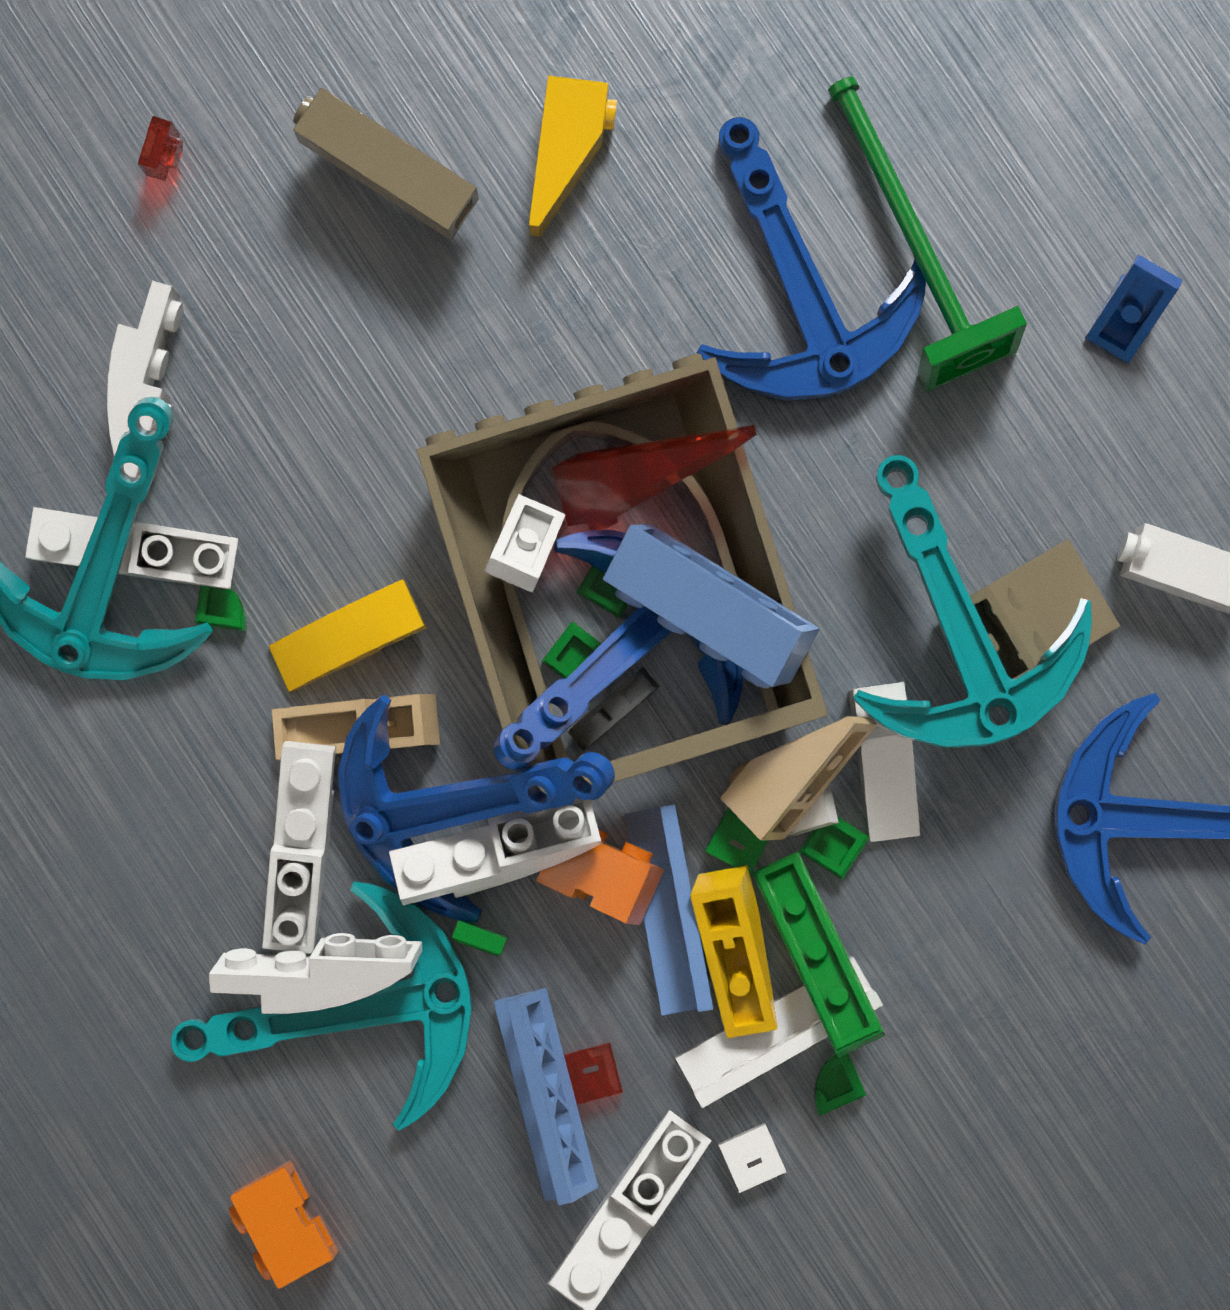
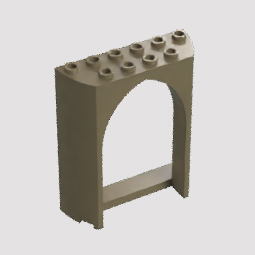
M701 354L690 355L672 363L674 370L655 376L652 369L638 371L623 378V386L606 391L602 384L586 387L573 393L574 401L555 406L554 400L541 401L524 408L525 416L509 421L505 420L504 415L489 417L475 423L476 431L457 437L454 430L441 432L426 438L427 446L416 449L502 729L509 724L516 723L518 716L547 689L522 612L516 586L484 571L518 494L525 496L533 479L546 461L560 447L574 437L610 441L630 448L659 465L676 480L697 507L712 540L719 566L796 613L715 357L703 360ZM809 652L804 657L791 683L775 687L770 686L769 688L758 686L766 713L612 760L610 763L615 772L614 782L828 716ZM550 703L548 704V708L550 712L554 715L553 708ZM517 735L513 736V741L518 748L528 749V745L523 738ZM558 737L548 748L540 749L538 755L529 765L564 757L568 759L562 737ZM583 776L588 783L592 784L588 778ZM538 786L544 793H546L542 787Z

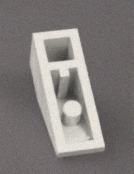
M904 682L852 689L848 691L851 717L871 718L878 724L856 751L869 842L920 836L912 740L903 738L883 727L853 700L858 690L893 700H907Z

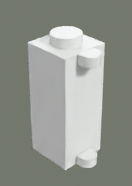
M1147 523L1137 527L1134 534L1126 533L1117 556V561L1124 563L1120 576L1230 614V552Z

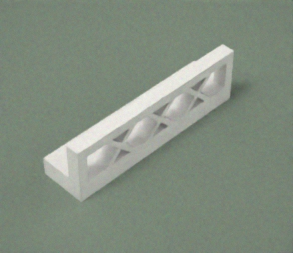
M850 957L849 959L873 1009L876 1010L883 1006L877 993L871 989L854 957ZM804 984L774 1000L778 1023L777 1030L727 1038L725 1029L675 1057L702 1108L828 1037Z

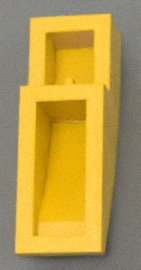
M401 579L269 645V649L288 691L292 692L381 652L383 648L423 631L427 627L407 583Z

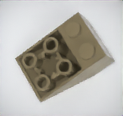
M1069 539L970 595L999 659L1011 679H1017L1042 664L1039 660L1040 657L1063 634L1076 611L1080 599L1091 601L1092 625L1089 645L1120 627V624Z

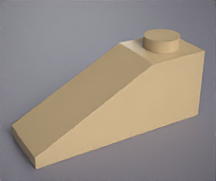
M848 716L740 765L732 773L729 779L731 785L720 799L760 840H784L878 724L871 718Z

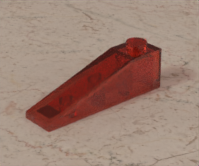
M750 425L572 455L552 468L563 511L566 514L567 526L588 524L589 530H599L617 524L619 522L618 516L734 451L757 435L755 426Z

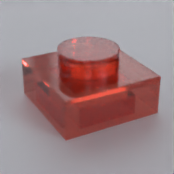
M155 116L151 118L137 163L146 176L166 181L169 168L176 169L180 162L183 140L179 139L180 133L172 121Z

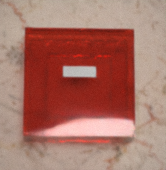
M610 1041L564 1053L577 1105L623 1093Z

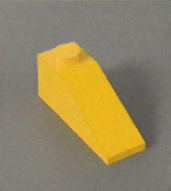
M548 75L529 219L530 236L541 237L602 147L604 130L614 131L617 100L609 99V83Z
M748 865L698 874L690 897L726 1037L733 1038L777 1030L778 1023L760 912Z

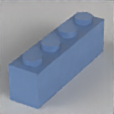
M651 523L629 526L603 577L604 581L617 588L615 594L619 599L634 607L642 608L645 606L659 615L657 622L677 634H684L686 632L701 642L699 648L704 653L720 661H727L729 659L743 668L741 674L745 679L762 688L791 683L820 630L817 626Z

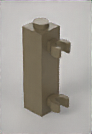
M322 87L314 99L310 96L306 97L294 115L293 123L296 126L293 131L299 143L451 241L479 200L476 186Z

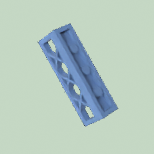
M675 804L625 813L624 817L629 843L653 853L654 855L650 863L665 869L644 915V924L661 1015L695 1009L698 1012L713 1010L698 924L690 897L691 887Z
M547 988L500 998L493 1002L544 1200L557 1199L558 1205L572 1203L597 1189L598 1184Z

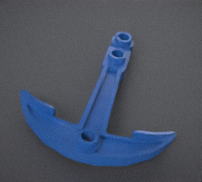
M732 118L725 122L720 129L719 148L721 153L732 161L730 174L749 217L756 221L807 350L802 353L771 360L769 352H732L702 344L697 354H701L703 360L715 357L721 376L746 391L785 401L828 398L849 391L868 381L898 354L919 317L925 296L926 280L914 259L912 267L903 282L879 307L878 317L855 331H848L786 206L787 194L769 153L758 147L759 131L756 125L747 118ZM736 129H742L747 132L749 138L746 142L738 144L731 140V132ZM756 174H761L768 179L769 183L763 189H756L750 184V178ZM836 356L844 357L848 361L849 367L844 372H835L830 367V360Z
M591 530L573 533L556 539L553 544L554 551L585 561L606 573L626 533L615 530ZM645 606L636 609L567 679H558L518 716L516 723L509 724L502 730L494 742V754L497 760L506 768L513 770L527 767L538 755L540 749L548 748L587 711L588 704L673 632L657 622L659 615ZM689 635L704 655L698 661V668L712 694L718 723L728 725L731 723L739 704L743 687V676L741 674L743 668L729 659L727 661H720L707 655L699 648L701 642ZM548 704L556 705L562 711L563 717L554 716L550 712ZM517 735L523 738L528 745V749L518 748L513 741V736Z
M1156 693L1134 699L1116 708L1098 721L1072 752L1057 790L1054 809L1055 838L1069 880L1090 910L1103 922L1122 935L1145 945L1151 936L1142 927L1131 910L1119 877L1110 876L1107 841L1113 837L1230 839V806L1115 796L1110 793L1109 787L1115 757L1124 756L1138 726L1161 701ZM1076 805L1083 806L1087 811V818L1080 825L1073 823L1070 818V811Z
M384 694L366 708L355 721L346 737L338 770L341 807L349 832L360 852L385 882L397 890L389 851L414 845L411 837L515 811L528 814L572 805L577 798L581 800H596L603 796L615 779L614 768L606 757L599 753L587 752L582 754L575 762L564 757L528 765L511 774L392 793L389 790L381 764L390 752L387 723L392 700ZM583 776L588 778L592 784L588 783ZM538 786L542 787L546 793H544ZM454 893L415 902L434 913L456 920L477 923L481 918L482 910L466 896L455 898Z

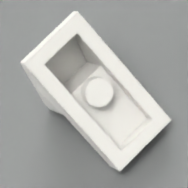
M518 494L484 572L533 593L566 514Z

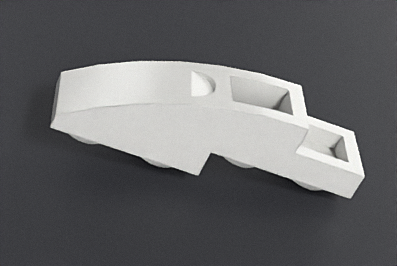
M153 280L138 329L118 324L111 350L107 385V412L114 456L121 437L125 432L129 431L128 415L139 400L145 397L160 398L170 406L174 414V406L169 404L171 397L163 389L153 387L155 379L161 381L166 372L169 352L165 351L164 348L169 331L176 332L180 325L183 303L178 302L180 295L172 286ZM140 417V424L145 430L153 431L157 429V423L152 417ZM133 463L124 464V471L128 476H141V471L137 465Z
M33 507L25 558L79 567L98 517ZM136 522L131 531L119 575L230 589L238 538Z
M285 741L282 745L274 845L270 850L262 948L282 951L297 950L312 954L315 949L335 791L332 788L336 746Z
M577 798L572 805L528 814L516 811L487 819L489 826L389 851L402 905L449 893H454L455 898L493 888L560 864L602 844L591 801Z
M337 933L321 938L310 956H306L304 952L297 950L269 955L256 954L254 950L246 948L234 949L223 953L210 971V993L260 995L262 1014H290L340 1006L368 997L391 986L411 973L422 953V941H406L404 937L398 935L382 936L376 940L355 939L351 934Z
M669 1110L574 1241L575 1244L547 1285L580 1309L595 1310L651 1227H654L712 1140Z

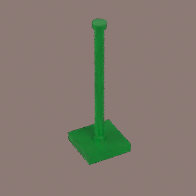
M854 76L845 77L832 84L828 89V93L832 101H839L952 334L923 347L917 376L925 393L1017 353L1027 322L1019 306H1015L980 323L970 325L856 92L859 89L856 78Z

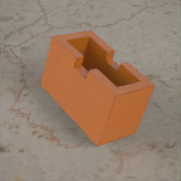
M598 828L602 844L539 872L536 882L574 899L578 897L586 901L588 896L591 895L594 898L590 907L626 924L640 926L665 869L650 863L654 854L641 847L625 842L621 850L606 843L605 841L609 833Z
M291 1160L237 1189L230 1196L233 1205L228 1208L237 1230L242 1235L248 1232L258 1250L253 1253V1259L260 1274L266 1281L273 1279L278 1289L330 1262L339 1251L321 1216L309 1218L303 1204L305 1203L304 1200L310 1196Z

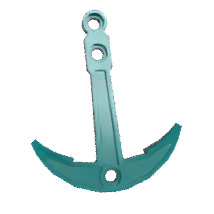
M145 397L139 400L128 415L129 431L123 434L117 447L105 483L106 498L62 611L56 612L27 597L26 594L30 590L29 585L0 561V625L6 634L42 663L61 672L88 679L128 680L165 670L182 661L199 648L213 632L208 622L195 627L177 630L145 629L139 638L110 632L104 628V620L139 505L149 493L164 450L162 439L167 435L173 424V413L170 406L157 397ZM140 417H152L157 423V429L153 431L145 430L140 424ZM133 463L137 465L141 471V476H128L124 471V464ZM62 646H73L77 650L78 656L70 657L62 651Z
M903 455L890 456L878 468L876 476L877 487L884 496L891 499L888 508L889 515L907 557L916 563L966 692V699L931 708L930 701L893 700L858 690L853 700L870 717L888 730L903 738L944 749L982 747L1008 740L1030 729L1066 695L1085 661L1090 643L1092 625L1091 601L1080 599L1076 611L1063 634L1040 657L1039 660L1042 664L1017 679H1011L999 659L947 550L948 537L928 491L917 486L919 472L916 464L910 458ZM892 472H900L905 476L906 484L901 488H894L889 485L887 476ZM913 518L923 520L926 524V531L921 535L912 534L907 528L908 521ZM994 707L1003 708L1008 714L1007 723L1004 725L993 724L989 718L990 710Z
M354 881L350 891L363 899L378 914L392 935L402 936L406 941H422V953L413 968L414 975L411 978L398 980L391 986L368 997L317 1011L290 1014H262L261 1006L216 1014L208 1022L200 1019H189L174 1029L171 1035V1047L175 1055L180 1059L195 1062L206 1057L210 1052L221 1057L269 1048L281 1040L419 1020L424 1024L425 1058H419L410 1094L400 1114L392 1124L400 1131L417 1121L431 1109L448 1089L467 1050L472 1016L471 990L465 966L441 926L415 903L402 905L398 893L374 884ZM447 982L453 985L455 988L453 1000L445 1002L438 998L436 990L440 983ZM241 1020L249 1021L254 1027V1033L250 1039H242L236 1032V1026ZM190 1030H197L203 1035V1044L198 1049L191 1048L187 1044L186 1036Z

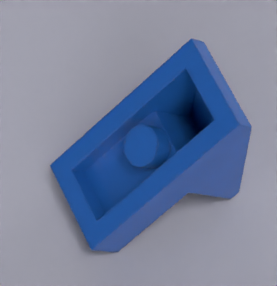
M1138 254L1126 274L1121 275L1085 338L1129 363L1179 290L1183 280Z

